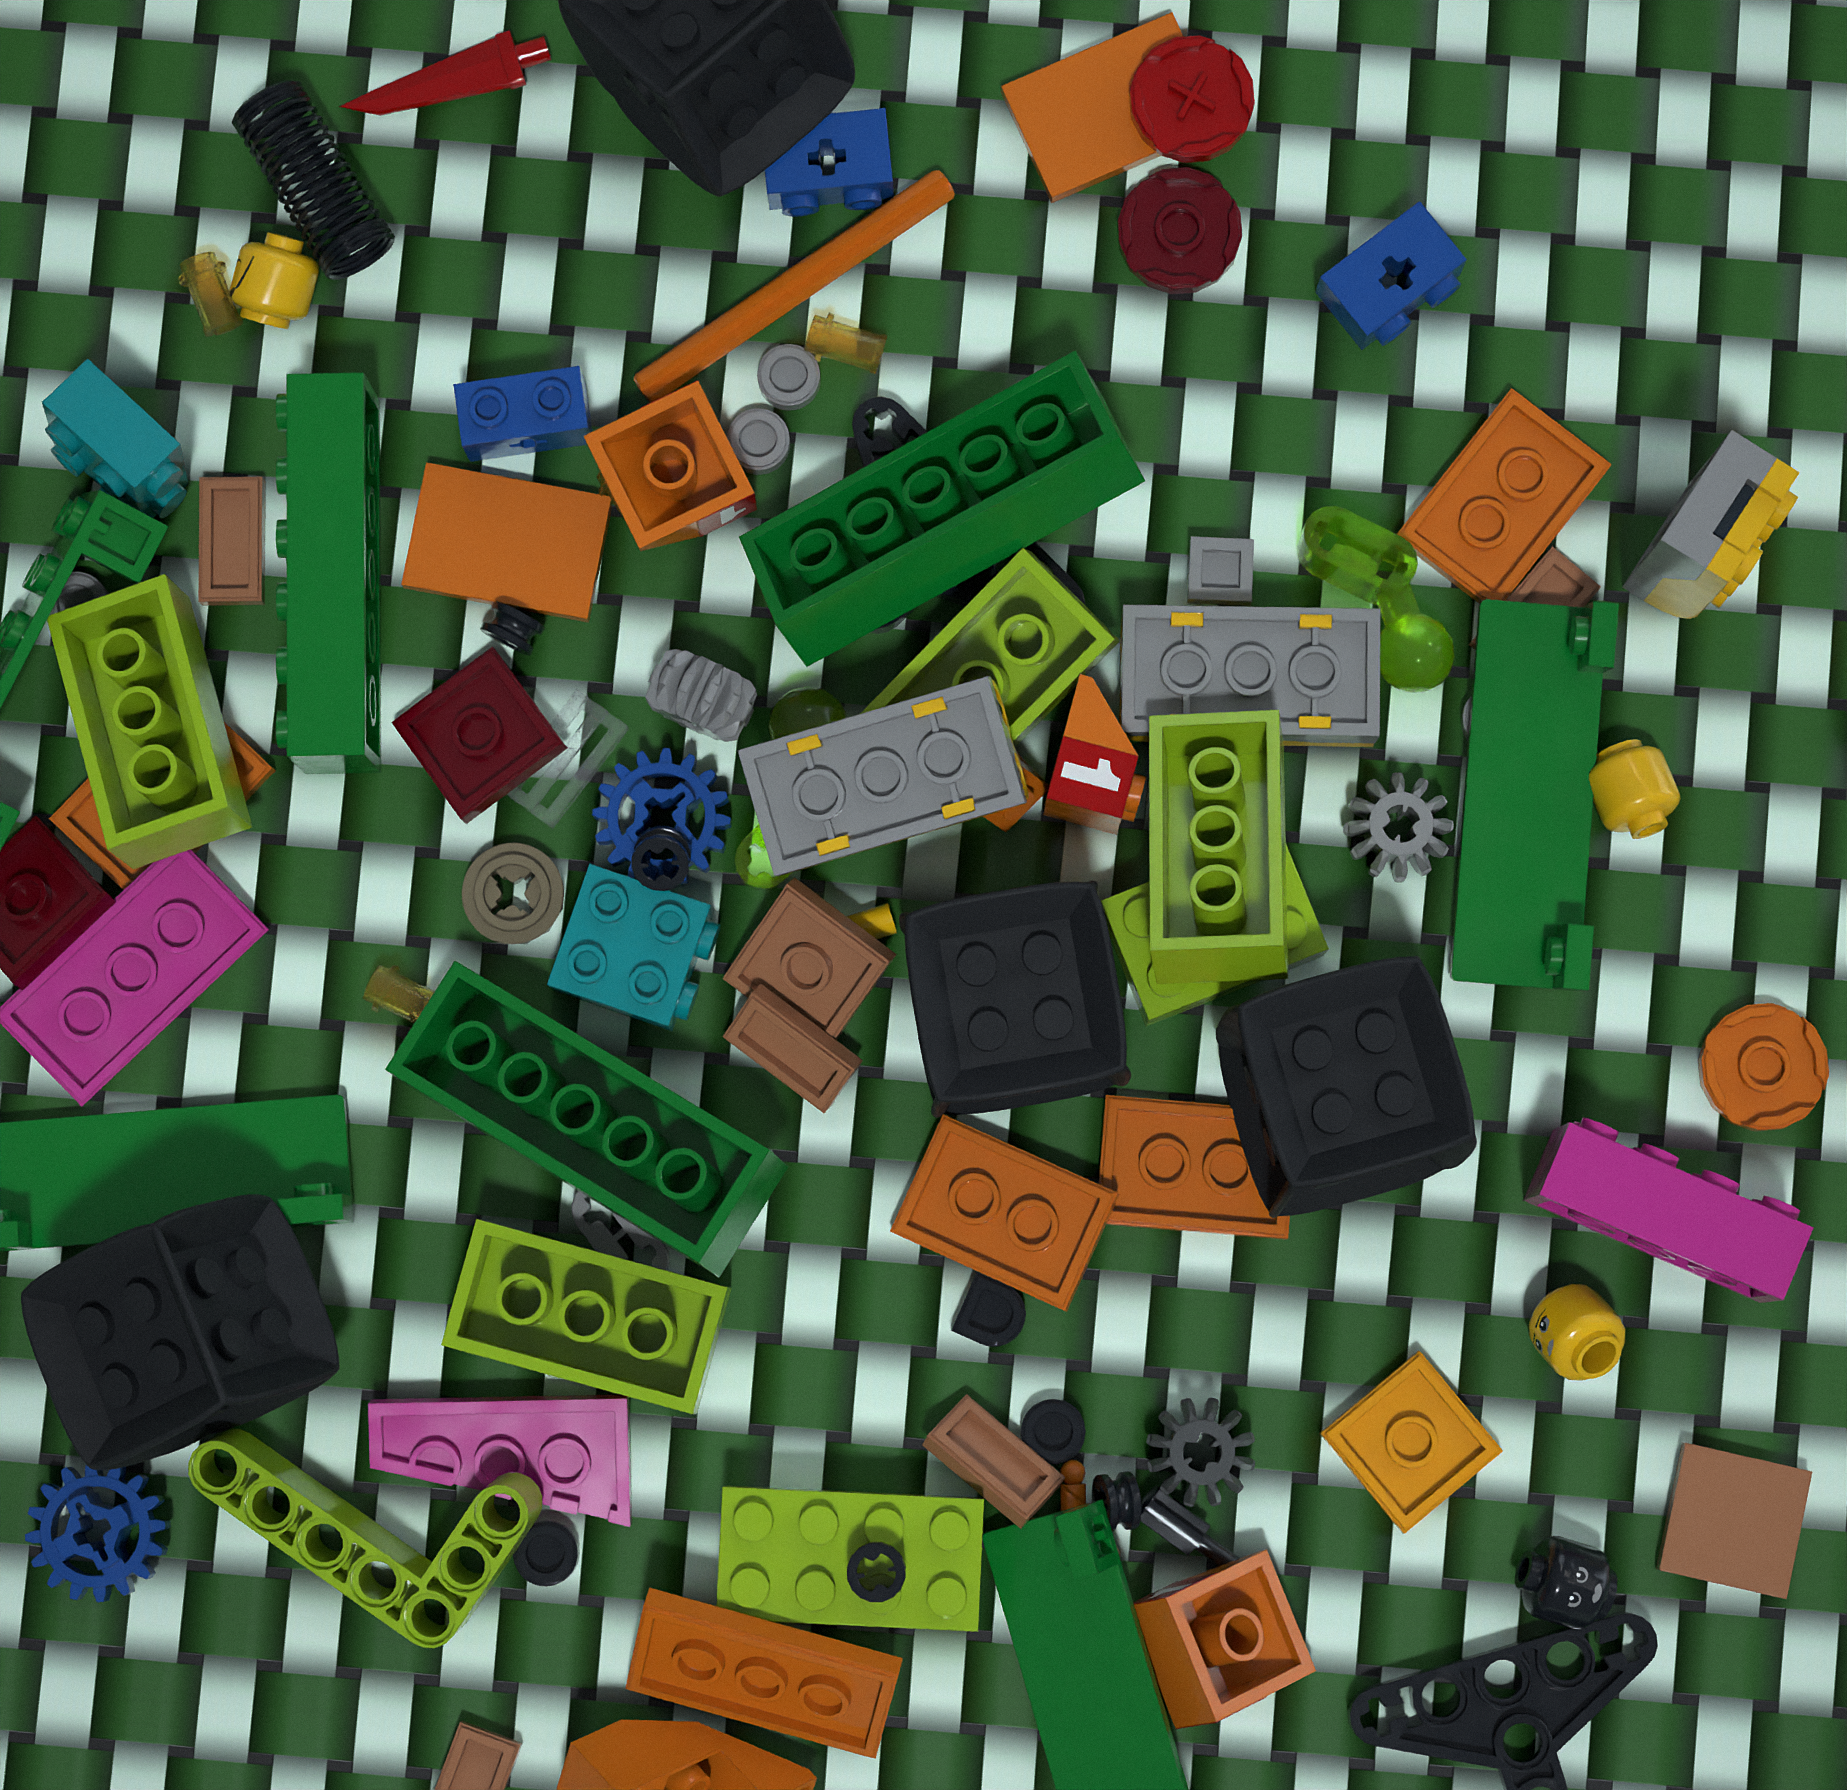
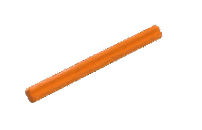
M940 170L929 172L636 373L634 376L636 386L649 402L668 395L951 201L955 196L951 183Z

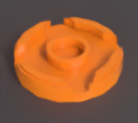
M1773 1003L1746 1005L1722 1017L1705 1036L1698 1058L1700 1086L1711 1107L1731 1124L1752 1131L1780 1130L1805 1118L1819 1101L1829 1077L1827 1049L1816 1028L1803 1016L1800 1017L1795 1012L1787 1010L1786 1007Z

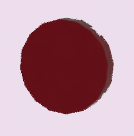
M1188 167L1162 169L1150 175L1149 179L1142 181L1137 187L1135 186L1125 198L1117 223L1119 251L1129 271L1148 287L1169 294L1196 293L1217 283L1234 264L1242 240L1241 212L1234 198L1232 200L1230 194L1223 188V185L1212 175Z

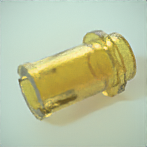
M215 252L197 254L180 263L182 275L178 277L180 286L188 287L203 325L204 335L206 337H211L214 334L218 336L243 324L242 317L238 314L235 303L230 298V290L223 275L227 271L226 263L218 261Z
M828 313L827 318L818 315L814 316L804 351L815 354L814 360L821 362L822 357H826L868 370L872 374L877 373L886 345L887 335H879L834 321L835 314Z
M379 965L366 987L363 999L373 1004L372 1011L379 1013L383 1008L415 1023L435 991L400 975V967L393 965L390 969Z

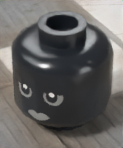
M1561 1536L1546 1537L1535 1547L1533 1552H1524L1515 1572V1585L1518 1589H1522L1523 1605L1528 1613L1535 1618L1570 1629H1585L1596 1619L1602 1620L1606 1617L1612 1608L1617 1592V1575L1610 1568L1607 1556L1596 1547Z

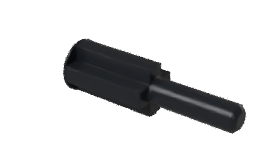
M1157 1485L1149 1490L1141 1500L1140 1522L1187 1556L1195 1549L1217 1566L1239 1559L1238 1556L1206 1534L1210 1528L1208 1522L1171 1495L1164 1494Z

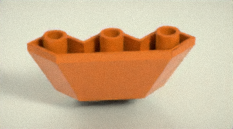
M621 1719L570 1743L557 1790H813L817 1777L808 1768L697 1721Z

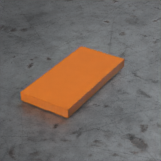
M649 1587L642 1609L625 1689L876 1759L903 1658Z

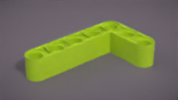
M229 1429L217 1433L199 1445L192 1452L188 1462V1475L192 1485L201 1494L406 1639L423 1648H437L446 1644L469 1621L539 1517L542 1509V1494L538 1485L530 1477L512 1472L498 1476L475 1497L434 1560L430 1561L246 1431ZM216 1449L227 1451L234 1458L237 1465L235 1477H229L219 1471L214 1461ZM268 1486L279 1488L287 1495L290 1502L288 1514H281L269 1505L267 1500ZM495 1494L509 1495L518 1503L520 1508V1519L518 1521H508L497 1513L494 1506ZM320 1524H329L340 1532L343 1539L341 1551L331 1550L322 1543L319 1536ZM460 1547L474 1548L482 1555L485 1562L484 1573H473L462 1565L459 1558ZM373 1561L383 1562L394 1571L396 1576L395 1588H386L374 1579L372 1574ZM425 1599H435L447 1608L449 1613L448 1625H438L427 1617L424 1610Z

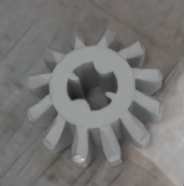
M674 649L665 651L660 663L655 665L648 681L650 686L645 698L653 711L662 714L664 718L672 720L682 727L689 728L700 735L703 734L715 740H722L724 742L737 740L743 727H747L754 711L752 708L757 693L750 680L741 677L737 672L725 668L722 664L710 661L703 656L694 655L686 650Z
M1393 773L1389 782L1390 794H1387L1380 782L1372 779L1365 786L1367 795L1372 803L1358 797H1353L1350 801L1348 808L1364 820H1353L1345 823L1343 833L1350 837L1364 836L1365 840L1358 843L1350 851V855L1353 860L1361 859L1369 852L1376 856V859L1369 867V875L1378 877L1384 869L1386 862L1392 863L1394 882L1402 883L1407 877V861L1410 862L1420 876H1425L1431 871V865L1424 852L1438 858H1443L1447 854L1448 846L1432 835L1450 833L1454 828V823L1446 818L1433 819L1432 815L1439 812L1447 804V800L1443 795H1439L1425 803L1420 798L1428 787V781L1424 778H1419L1412 787L1411 792L1408 793L1404 792L1405 780L1403 774ZM1397 813V821L1404 815L1412 822L1413 826L1406 834L1407 842H1400V835L1391 840L1385 834L1384 829L1390 822L1388 814Z

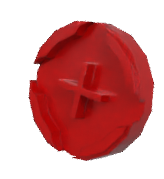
M1200 35L1175 37L1154 47L1143 59V63L1137 68L1129 91L1131 120L1141 139L1159 155L1182 163L1210 161L1230 151L1246 133L1255 105L1253 79L1242 58L1230 48L1228 51L1224 46L1216 44L1215 40Z

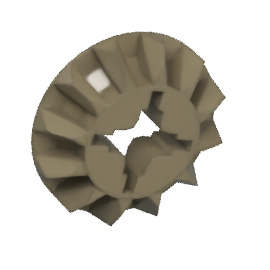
M521 843L501 844L483 852L469 867L462 886L463 907L471 924L485 937L499 944H527L549 932L558 915L563 910L564 883L555 864L540 850ZM499 874L504 881L508 879L515 885L523 879L526 881L533 874L535 875L524 893L529 901L528 905L533 910L530 915L524 909L520 911L514 905L507 907L505 910H499L495 915L492 914L499 907L498 903L504 896L498 888L500 885L494 879L495 875Z

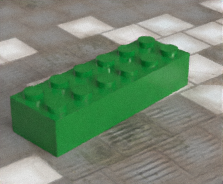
M1075 350L739 536V539L775 625L805 666L808 667L1145 482V479L1102 394Z
M364 373L286 374V393H278L276 396V424L278 432H286L287 456H278L276 459L278 495H286L287 519H278L276 523L278 558H286L287 583H277L276 586L278 621H286L287 646H278L276 650L277 682L279 685H286L287 710H278L276 714L277 745L279 749L286 748L287 757L305 774L381 773L380 400Z
M457 961L453 962L385 1068L387 1072L413 1090L717 1277H720L789 1167L768 1148Z

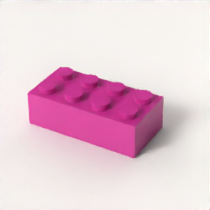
M1583 1117L1581 1122H1569L1552 1131L1523 1201L1759 1303L1784 1300L1814 1228L1797 1220L1801 1212L1799 1209L1769 1196H1763L1762 1201L1758 1199H1752L1751 1201L1737 1195L1739 1183L1709 1170H1703L1702 1174L1692 1173V1175L1676 1168L1679 1158L1655 1146L1643 1143L1641 1149L1637 1147L1631 1149L1615 1142L1619 1134L1618 1131L1592 1119Z

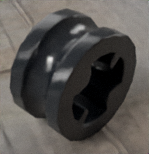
M494 601L491 607L492 611H494V618L489 623L483 622L480 630L497 642L521 654L531 656L534 650L531 646V639L535 635H542L545 627L528 615L506 604Z
M656 826L647 829L639 836L632 854L631 868L635 878L643 886L651 890L667 891L676 888L684 881L691 862L689 841L680 831L670 826ZM667 848L674 853L671 864L676 865L675 867L663 863L657 869L649 864L652 853L647 852L648 850L659 854Z
M1129 1471L1119 1472L1115 1480H1112L1107 1474L1096 1475L1092 1484V1502L1103 1499L1112 1532L1115 1531L1118 1524H1121L1126 1530L1137 1529L1141 1521L1142 1507L1139 1487L1134 1475Z
M870 1542L859 1547L851 1556L847 1566V1580L851 1590L859 1598L869 1602H884L893 1598L901 1590L906 1578V1564L902 1555L893 1546L883 1542ZM880 1554H884L894 1563L893 1566L888 1567L889 1572L896 1571L894 1582L889 1587L879 1583L873 1590H869L860 1583L859 1579L865 1577V1573H857L859 1562L864 1557L874 1561Z

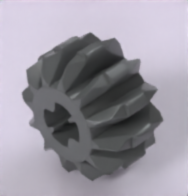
M1190 1398L1182 1399L1180 1401V1408L1186 1422L1180 1425L1172 1414L1162 1411L1158 1415V1419L1162 1425L1173 1432L1168 1439L1158 1434H1148L1146 1443L1153 1447L1167 1448V1456L1151 1459L1147 1462V1468L1150 1472H1158L1168 1467L1172 1468L1174 1472L1160 1485V1490L1166 1495L1174 1491L1182 1480L1187 1481L1183 1493L1182 1503L1184 1505L1194 1506L1197 1500L1199 1485H1204L1206 1498L1211 1506L1220 1505L1221 1495L1216 1482L1222 1480L1231 1491L1239 1493L1244 1486L1239 1479L1229 1473L1232 1465L1243 1470H1253L1255 1467V1460L1249 1457L1235 1456V1447L1248 1446L1254 1443V1435L1251 1432H1245L1234 1437L1230 1436L1228 1431L1238 1424L1242 1418L1241 1413L1237 1410L1227 1413L1219 1424L1214 1422L1219 1409L1218 1399H1207L1202 1419H1197L1195 1405ZM1200 1433H1205L1213 1438L1209 1446L1218 1447V1457L1215 1462L1205 1461L1201 1471H1196L1188 1466L1193 1459L1191 1457H1183V1447L1186 1442H1197Z

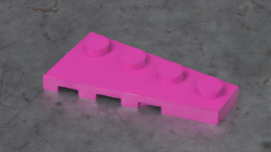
M619 1394L371 1399L368 1403L370 1468L447 1486L455 1484L481 1491L498 1476L508 1472L521 1473L530 1477L538 1485L542 1494V1504L550 1506V1509L575 1515L577 1512L608 1519L610 1523L628 1527L632 1524L628 1396ZM495 1494V1497H500L509 1500L513 1499L511 1496L506 1494Z

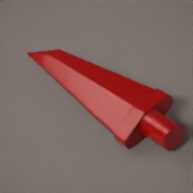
M508 30L496 34L492 39L370 91L339 107L382 116L509 88L513 90L527 85L523 69L550 61L552 58L544 36L515 45L511 31Z

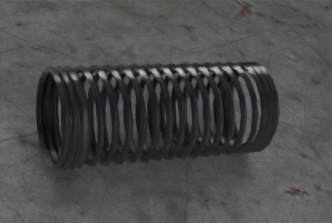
M293 80L278 82L266 87L245 101L235 112L232 124L240 138L245 139L244 144L247 148H250L249 152L252 157H256L255 162L258 166L262 167L261 172L264 176H267L269 185H273L272 190L275 194L279 195L278 200L280 203L285 204L284 209L286 213H290L289 218L291 221L296 223L297 231L302 232L301 237L303 241H308L307 247L313 251L314 259L319 260L318 265L322 272L325 273V277L333 280L349 277L364 270L383 257L392 247L395 236L385 219L379 218V209H373L374 201L368 199V191L362 190V181H357V174L351 171V164L345 162V154L339 152V144L334 143L335 138L332 134H328V126L322 124L323 118L317 115V108L311 106L312 100L301 82ZM290 98L264 113L259 119L250 122L253 118H255L265 109L282 100ZM308 111L312 112L311 115L303 117ZM313 120H317V124L309 126ZM319 129L323 130L322 134L313 136ZM271 136L264 143L258 144L261 139ZM324 139L329 140L328 143L319 145ZM277 145L270 152L264 153L267 148ZM330 148H334L333 153L324 155ZM283 154L277 161L270 162L273 157ZM335 158H340L339 162L330 164ZM288 164L282 171L275 172L279 166ZM341 167H346L345 171L335 174ZM294 173L288 180L281 181L284 176ZM347 176L352 177L350 181L341 183ZM302 181L294 189L287 190L290 185ZM352 186H357L356 190L346 193ZM307 191L300 198L293 199L296 194ZM358 195H363L361 200L352 202ZM313 200L305 208L298 209L303 203ZM363 205H369L367 209L357 212ZM319 209L311 217L305 218L309 212ZM369 214H374L372 219L363 221ZM326 218L319 225L311 227L315 221ZM332 227L324 235L317 236L320 231ZM338 236L330 244L323 245L326 240ZM364 247L363 249H361L360 251L356 252L355 254H353V255H351V256H349V257L343 259V258L346 257L347 255H349V254L355 252L356 250H358V249Z

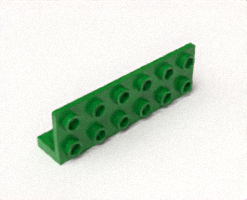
M101 490L82 493L75 500L71 498L66 500L51 529L52 532L60 535L51 553H47L46 556L39 554L23 581L22 587L29 590L30 593L22 609H18L16 612L9 610L0 624V709L80 555L135 584L140 583L169 526ZM0 802V850L20 814V811Z
M1485 599L1479 604L1450 978L1453 981L1567 991L1589 990L1594 926L1584 925L1594 796L1589 782V773L1596 765L1603 673L1614 668L1619 603L1593 601L1584 607Z
M341 1095L0 1123V1252L98 1244L126 1230L154 1223L160 1218L178 1210L248 1194H260L272 1198L285 1215L291 1228L354 1223L346 1100Z
M1103 1499L1030 1519L1022 1529L1013 1524L986 1532L982 1537L1056 1790H1189Z

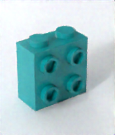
M89 359L84 361L42 401L48 422L45 431L55 444L51 448V452L74 476L78 477L84 471L100 486L98 490L113 496L152 518L156 515L160 518H165L183 501L187 493L184 488L189 483L181 444Z
M589 864L547 985L558 993L673 1031L677 1018L687 1021L690 1017L699 991V984L690 982L698 958L707 961L710 959L721 925L711 921L714 910L707 903L668 890H651L643 886L636 879Z

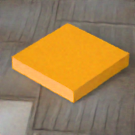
M1420 1351L1414 1353L1319 1433L1402 1534L1409 1531L1503 1452Z

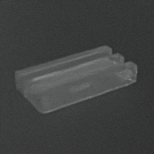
M579 689L575 690L550 723L561 737L581 710L588 714L567 742L566 746L568 749L553 760L528 794L521 790L528 779L506 794L552 830L629 730L626 724L613 717L606 709L593 702ZM599 724H602L608 729L607 733L549 809H546L540 804V801Z

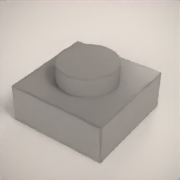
M1191 536L1189 541L1187 603L1250 606L1252 603L1254 539Z

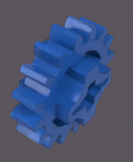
M670 748L662 749L659 763H650L643 751L637 752L638 768L632 772L620 763L614 766L616 774L620 779L619 784L615 787L610 784L601 783L598 788L600 793L609 800L608 807H598L592 811L594 819L608 824V828L601 830L595 835L597 843L599 845L615 844L616 846L607 859L612 867L619 866L625 861L632 864V854L639 836L653 823L649 812L658 805L664 811L670 810L673 806L677 808L672 813L676 824L674 829L680 831L689 841L691 847L689 867L695 865L702 872H709L711 869L704 856L706 852L711 850L724 853L726 849L725 844L715 836L716 830L732 828L731 818L723 814H717L716 810L729 802L726 791L713 793L709 791L717 779L716 773L710 769L697 776L694 773L697 759L691 754L686 756L680 765L674 764ZM667 777L684 783L680 782L673 789L652 788L646 781ZM629 797L635 805L634 823L622 835L620 825L621 810L626 798ZM703 802L705 822L702 833L697 840L689 830L690 814L698 808V804ZM672 858L665 860L650 859L649 863L657 869L663 863L670 864L673 867L676 866L671 864ZM630 864L628 877L636 879ZM688 873L681 883L682 886L688 884Z
M86 1465L85 1477H81L74 1467L62 1469L61 1475L65 1486L60 1488L52 1483H44L40 1489L49 1500L47 1506L29 1507L28 1510L30 1516L41 1521L40 1530L25 1534V1541L41 1543L43 1550L31 1561L33 1567L51 1565L54 1571L47 1582V1585L51 1588L58 1587L67 1580L72 1582L70 1599L73 1600L82 1599L89 1587H93L96 1602L109 1601L111 1585L113 1584L123 1596L135 1592L131 1576L136 1574L144 1579L152 1578L156 1572L147 1562L149 1555H166L168 1551L166 1546L155 1541L156 1532L164 1531L171 1527L169 1520L155 1519L153 1510L165 1501L163 1496L145 1497L142 1491L146 1487L149 1478L142 1474L127 1482L124 1480L126 1467L111 1469L107 1475H103V1470H93ZM92 1487H104L114 1490L128 1501L118 1506L104 1503L99 1493H95ZM66 1505L70 1517L64 1534L57 1537L58 1520ZM91 1516L95 1521L107 1519L110 1523L111 1529L103 1535L106 1545L101 1541L90 1543L87 1540L85 1533L93 1528ZM139 1525L138 1543L133 1555L130 1557L126 1544L131 1529ZM78 1556L94 1561L97 1569L102 1570L104 1575L83 1572L73 1566L68 1560Z

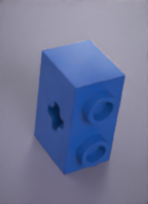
M886 109L830 113L810 133L765 170L769 209H782L783 215L798 217L817 213L820 210L819 205L844 203L845 208L849 210H867L882 205V199L893 198V178ZM833 156L835 174L829 176L822 175L820 167L821 157Z
M1419 201L1320 276L1315 293L1361 350L1376 339L1382 346H1385L1411 325L1412 321L1407 315L1424 302H1427L1431 308L1438 306L1461 286L1457 277L1460 276L1467 259ZM1387 273L1394 278L1403 273L1407 278L1403 289L1397 284L1386 289L1382 285L1385 274Z
M580 366L453 384L461 444L470 462L587 445L583 436L593 432L586 382Z

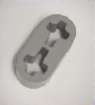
M579 1191L575 1194L572 1203V1217L578 1229L595 1251L630 1260L629 1254L619 1242L626 1235H629L640 1249L647 1248L650 1245L653 1246L657 1255L651 1260L652 1267L668 1271L670 1259L669 1251L665 1244L613 1212V1216L622 1226V1229L615 1235L602 1221L598 1220L590 1224L584 1216L591 1209L590 1203L587 1201L588 1197Z

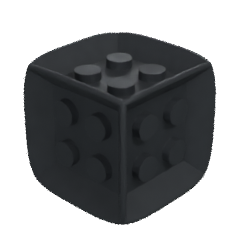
M558 0L563 21L584 60L603 88L615 98L617 104L631 123L691 181L718 197L739 189L776 162L837 107L855 82V66L852 55L826 0Z
M1096 881L1055 882L1000 890L947 900L925 906L911 913L904 912L900 914L899 926L905 935L908 976L919 1045L927 1083L933 1099L931 1113L935 1118H939L943 1114H978L1054 1102L1094 1093L1113 1085L1125 1086L1129 1083L1131 1072L1126 1065L1127 1043L1122 1001L1109 930L1102 903L1097 893L1098 883Z
M1418 956L1375 960L1271 989L1241 1004L1231 1006L1225 1011L1217 1025L1216 1040L1219 1044L1220 1066L1230 1108L1233 1109L1235 1125L1253 1181L1272 1218L1332 1208L1414 1184L1444 1169L1458 1167L1476 1148L1477 1138L1475 1135L1474 1114L1463 1068L1436 987Z
M248 1194L195 1205L168 1214L154 1223L126 1230L47 1270L34 1279L21 1292L22 1314L27 1335L54 1407L76 1452L85 1464L93 1470H111L134 1465L183 1449L196 1443L208 1434L226 1431L245 1424L313 1391L327 1382L339 1370V1355L334 1331L304 1253L283 1212L272 1198L265 1195Z

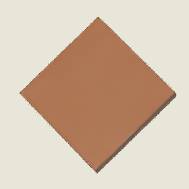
M794 877L786 884L722 979L747 998L760 984L764 985L837 1040L897 954Z
M1682 1442L1656 1570L1787 1599L1813 1472Z

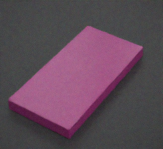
M192 849L153 862L114 899L116 903L23 991L18 989L0 1006V1024L81 1107L269 930Z

